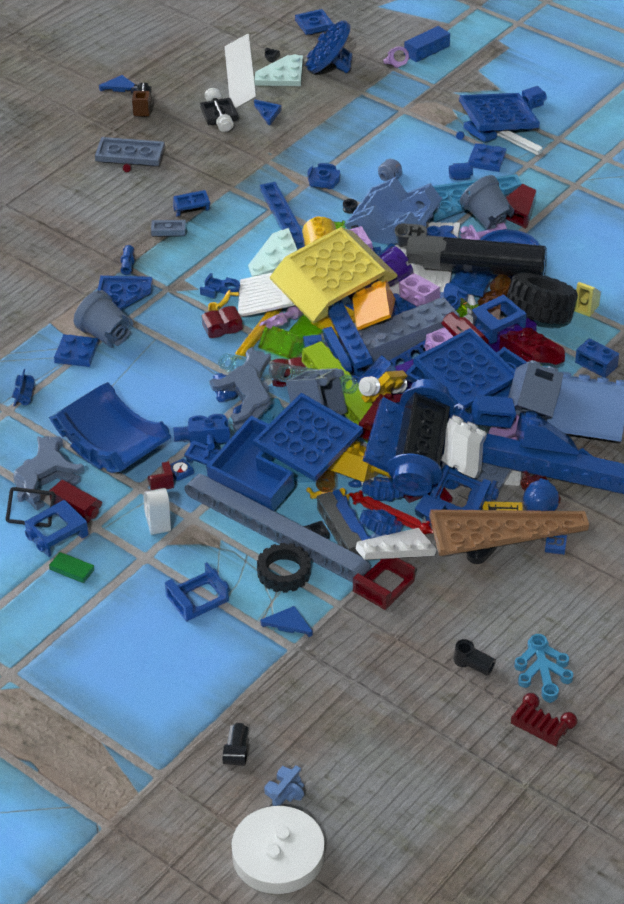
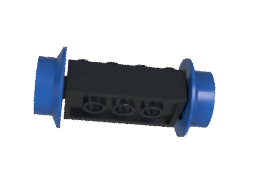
M432 379L415 381L411 388L402 394L400 399L401 406L405 408L396 455L388 462L387 471L393 478V486L399 492L409 496L428 494L432 486L439 483L442 478L440 460L447 421L454 411V402L449 396L447 387L441 382Z

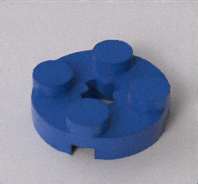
M319 163L318 167L315 168L312 166L307 172L309 185L311 187L333 189L340 181V170H337L335 165L329 163Z

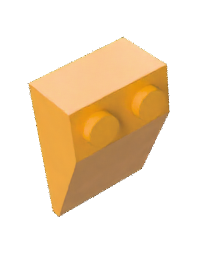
M387 280L384 282L377 281L371 287L366 289L363 287L354 293L353 307L357 330L391 318L395 297Z

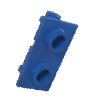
M26 369L23 370L21 375H17L15 381L17 387L14 388L12 398H14L13 406L17 402L22 405H28L31 402L35 379L31 375H25Z

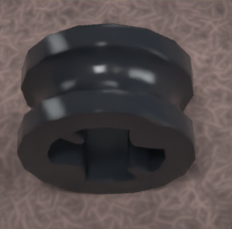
M354 199L344 200L343 211L353 214L358 206L357 201Z

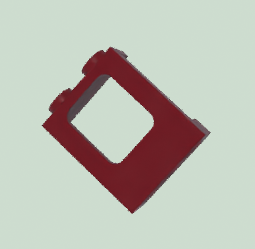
M399 558L380 559L364 576L357 573L353 577V592L386 610L415 581V567ZM385 570L404 579L392 592L373 582Z

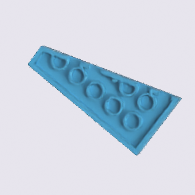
M517 174L496 177L504 195L512 193L522 185ZM477 180L433 186L440 197H442L439 203L440 206L433 212V221L436 222L465 211L466 209L460 205L459 200L465 190Z

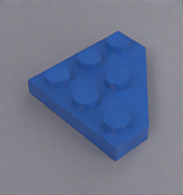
M100 275L98 290H104L112 297L113 303L122 310L151 293L153 278Z

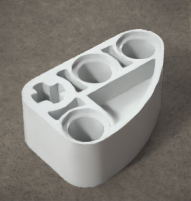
M162 488L144 492V510L151 535L170 532V507L167 490Z

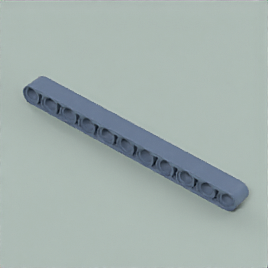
M197 474L184 487L186 494L192 499L278 544L285 543L289 545L292 543L296 547H302L303 551L309 554L312 562L352 583L353 577L357 573L364 576L370 570L369 562L361 556L203 474Z

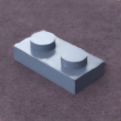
M152 220L151 236H185V220Z

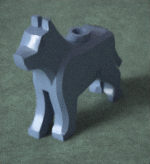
M253 347L246 351L247 359L242 366L235 368L222 379L213 378L209 381L213 391H235L243 401L241 412L230 415L235 432L239 430L250 416L260 419L271 406L268 393L269 387L266 381H261L263 371L271 361L270 353L265 355L262 351H255Z
M38 436L37 455L32 459L25 460L23 465L14 471L15 474L13 475L14 483L19 488L40 490V486L57 478L75 486L81 482L79 474L84 471V466L81 463H70L59 452L63 446L61 436H46L44 438ZM18 491V502H23L26 498V501L35 510L44 507L40 494Z

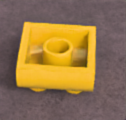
M320 216L307 221L302 229L305 246L336 230L335 223L329 218Z

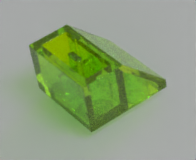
M272 326L271 329L265 327L258 348L288 359L300 357L303 349V336Z

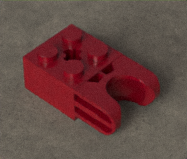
M526 327L520 331H508L507 334L500 335L499 351L505 347L526 362L537 361L553 365L565 362L564 348L532 328Z

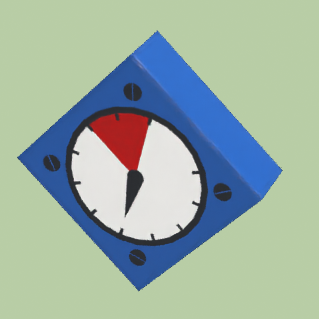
M184 458L170 464L176 481L194 474L193 468Z

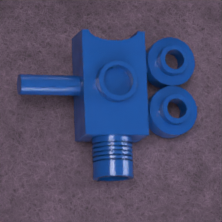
M212 414L208 418L202 415L192 416L189 418L188 426L173 427L174 442H184L186 440L190 441L191 445L194 440L207 445L209 450H213L216 443H227L230 440L228 418L223 414Z

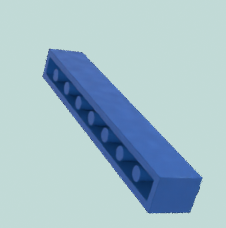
M488 433L486 435L487 437L483 443V463L624 494L623 463L583 454L575 455L526 448L521 446L519 440Z

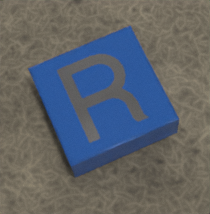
M567 535L547 537L545 552L565 555Z

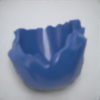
M540 478L538 481L532 482L524 492L523 505L526 511H555L559 506V493L549 480Z

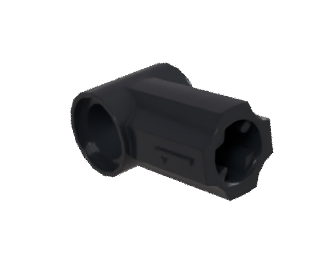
M461 639L456 642L453 657L454 663L459 667L469 666L489 676L496 664V659L475 649L474 644L470 640Z
M235 723L230 726L228 741L223 748V764L246 765L249 727H246L243 723Z

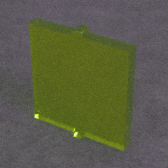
M302 315L287 332V335L298 339V341H303V336L322 335L323 332L320 328L311 324V321L305 315Z

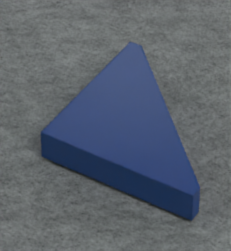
M120 75L100 84L99 90L113 89L114 92H125V90H131V87H134L135 84L123 75Z
M254 100L256 109L266 123L271 125L282 110L281 105Z
M295 606L260 620L262 627L271 626L278 628L280 631L289 633L299 632L306 634L308 637L313 636V631Z

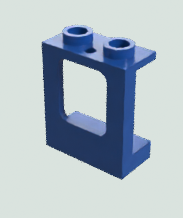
M505 295L472 309L477 316V320H475L476 328L485 335L491 344L497 342L499 331L516 323L522 328L526 326L527 313ZM501 304L500 310L508 317L498 320L487 310Z
M446 465L445 470L442 469L440 482L437 487L433 486L430 496L445 504L446 510H481L491 487V481L483 479L482 482L450 470V466ZM448 480L471 488L472 492L464 507H459L440 499L442 490Z
M65 500L25 521L26 530L24 532L29 541L32 540L38 550L44 552L48 557H51L50 547L77 533L83 539L89 535L87 521ZM54 514L58 515L67 524V526L49 536H44L35 527L37 523Z
M207 562L204 563L205 573L179 585H176L172 579L165 582L166 597L186 622L229 602V585L226 581H222L215 568L212 569ZM205 584H210L219 597L201 606H195L186 593Z

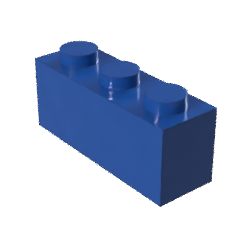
M436 26L405 41L404 48L408 51L409 58L418 62L449 47L450 33L440 26Z

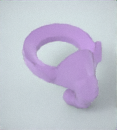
M395 47L388 52V56L383 60V63L399 68L407 63L409 53L404 47ZM397 50L405 53L406 57L401 62L394 58V53Z

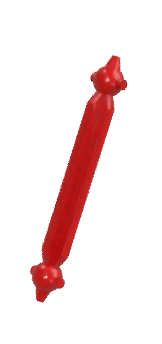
M361 490L349 493L353 500V505L361 503L363 507L372 511L373 509L386 510L391 515H394L398 521H401V524L411 529L419 528L423 534H433L429 521L421 523L419 519L374 500L369 496H363Z

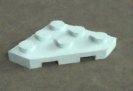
M287 55L256 71L255 85L301 86L303 55Z
M289 228L272 233L249 263L248 267L252 277L273 273L284 257L297 251Z

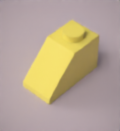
M578 282L576 288L578 298L574 311L590 317L599 306L601 291L595 287Z

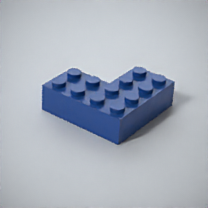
M250 416L206 466L207 476L275 511L294 488L293 472L271 462L274 457L253 445V440L269 424Z

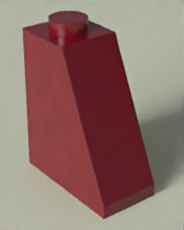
M522 184L506 198L514 208V213L511 218L507 215L505 219L526 229L535 206L537 190Z

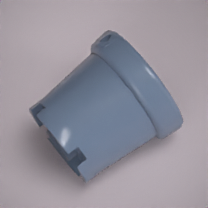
M493 175L484 176L474 182L465 190L459 200L460 205L464 209L469 210L486 230L496 228V225L499 223H506V216L509 215L511 218L514 213V208L508 202L499 187L497 178Z
M96 290L90 293L79 304L74 314L73 322L77 329L93 335L110 348H113V344L116 346L121 345L131 333L128 330L129 324L133 327V320L113 303L112 297L104 290Z

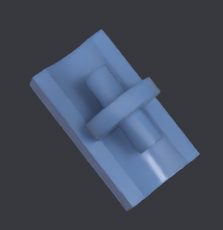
M295 765L293 769L282 766L277 773V780L281 781V783L278 785L273 781H269L265 785V794L272 799L273 806H281L286 799L289 802L293 799L302 800L304 797L302 790L304 784L299 776L300 767Z

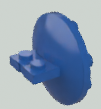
M343 20L336 24L332 23L328 31L319 36V42L307 55L308 61L306 66L308 71L317 73L331 63H334L339 70L345 73L350 70L352 53L344 47L351 29L347 21Z

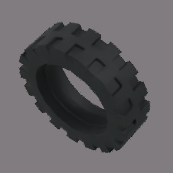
M280 543V545L273 544L270 548H265L263 553H260L258 556L257 576L260 583L265 584L267 589L271 588L274 592L283 591V593H288L290 590L293 592L298 590L299 587L305 586V582H308L310 579L311 559L309 554L303 551V548L300 546L296 547L292 543L289 545L285 543ZM285 559L294 561L300 566L296 573L287 576L276 575L268 570V566L273 562Z

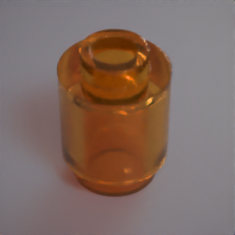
M327 469L316 480V486L321 492L326 493L334 489L337 480L335 472Z

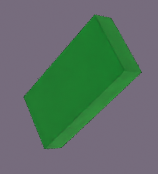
M59 552L49 564V570L84 583L93 573L94 565Z

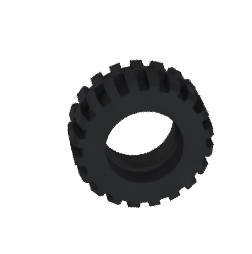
M520 273L512 277L507 298L527 313L526 317L531 320L548 324H565L572 318L578 294L571 285H567V283L561 282L558 279L540 274Z

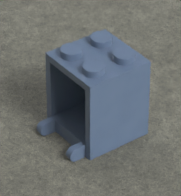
M530 361L517 367L508 398L513 399L516 415L519 416L520 412L532 411L545 420L553 417L564 374L558 372L557 368L543 367L537 361Z
M338 368L306 370L287 380L286 386L290 403L300 393H303L340 415L346 413L347 408L340 377L344 376V371Z

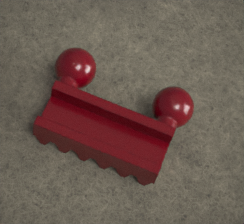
M527 693L523 697L522 704L512 715L511 724L556 747L561 736L565 735L568 729H573L577 725L576 715L572 712H565L562 714L560 722L558 717L552 719L550 713L545 715L542 709L536 710L540 703L539 697L535 693Z

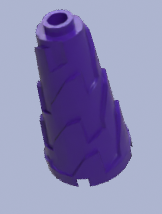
M391 246L379 256L397 274L395 279L388 282L390 287L413 274L412 265L407 266L406 264L409 259L398 247ZM377 279V280H375L374 282H372V283L366 285V286H365V289L371 287V285H372L373 283H375V282H377V281H379V280ZM354 293L348 295L351 301H353Z

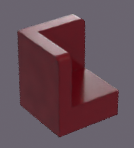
M169 461L161 463L162 474L148 476L150 490L174 488L173 473Z

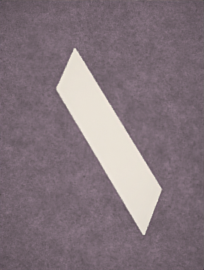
M249 34L225 46L229 98H231L235 108L256 97Z

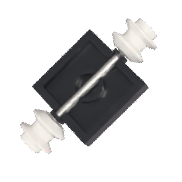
M210 88L205 92L206 102H200L201 111L207 125L217 124L221 132H228L234 126L233 121L238 120V113L231 98L222 99L217 88Z

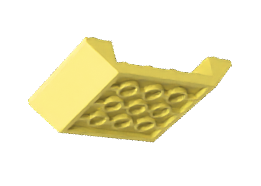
M340 227L284 257L271 274L270 280L314 324L328 316V306L377 279L381 282L386 280L389 282L395 279L397 274L357 234Z

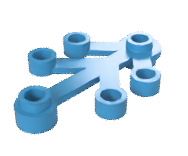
M534 634L528 640V649L521 657L515 659L514 667L518 671H524L527 669V661L535 654L537 660L525 673L519 675L518 684L523 688L529 687L532 677L540 670L543 682L541 696L546 702L551 703L558 698L559 687L552 683L549 670L559 675L561 682L564 684L572 683L574 674L571 670L564 669V667L569 665V656L550 647L544 635ZM545 654L556 659V664L548 660Z

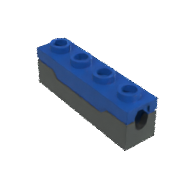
M339 489L318 495L317 510L337 544L361 556L355 549L357 542L372 538L365 533L364 526L357 520L354 509L349 507L346 496H343Z

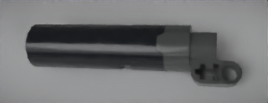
M401 223L395 227L397 243L407 246L406 255L409 259L408 263L423 264V267L428 269L515 276L520 273L545 275L547 248L543 245L430 236L425 226Z

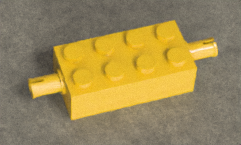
M354 441L328 468V470L363 482L378 474L391 477L388 472L362 461L366 447L361 446V443L358 441Z

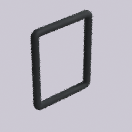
M10 488L6 522L25 525V521L9 519L13 491L52 495L50 507L54 506L55 493L53 491ZM53 515L48 517V523H37L35 526L50 527Z

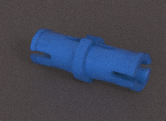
M126 245L123 248V255L121 256V273L123 275H130V272H132L134 247L131 245Z

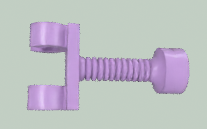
M503 222L497 224L496 228L476 232L474 227L469 225V227L464 226L460 228L462 233L460 236L464 239L480 240V238L492 231L507 229Z
M296 305L290 306L287 312H281L264 320L259 326L265 324L267 329L263 333H267L287 323V319H297L303 313Z

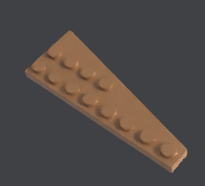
M430 510L429 514L439 556L587 531L589 528L585 511Z

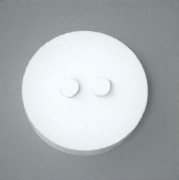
M271 806L259 809L245 817L233 834V865L239 877L250 887L258 891L270 894H285L297 891L311 883L322 868L324 862V837L316 821L301 810L287 806Z

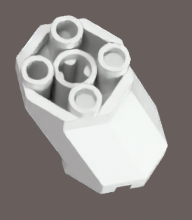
M453 415L446 426L445 450L441 460L452 468L454 466L458 469L457 471L465 475L478 478L482 470L483 443L487 437V432L479 429L477 425L469 421L465 423L463 419Z

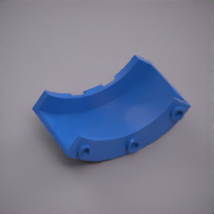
M109 382L96 387L49 417L62 438L65 436L72 443L70 447L79 456L98 469L106 468L107 472L116 473L122 471L172 438L168 427L162 421H149L133 412L118 397L115 389Z

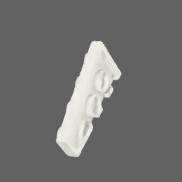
M419 528L358 541L355 548L364 560L435 556L437 550Z

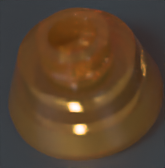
M499 274L491 281L490 290L510 285L511 279L506 275Z

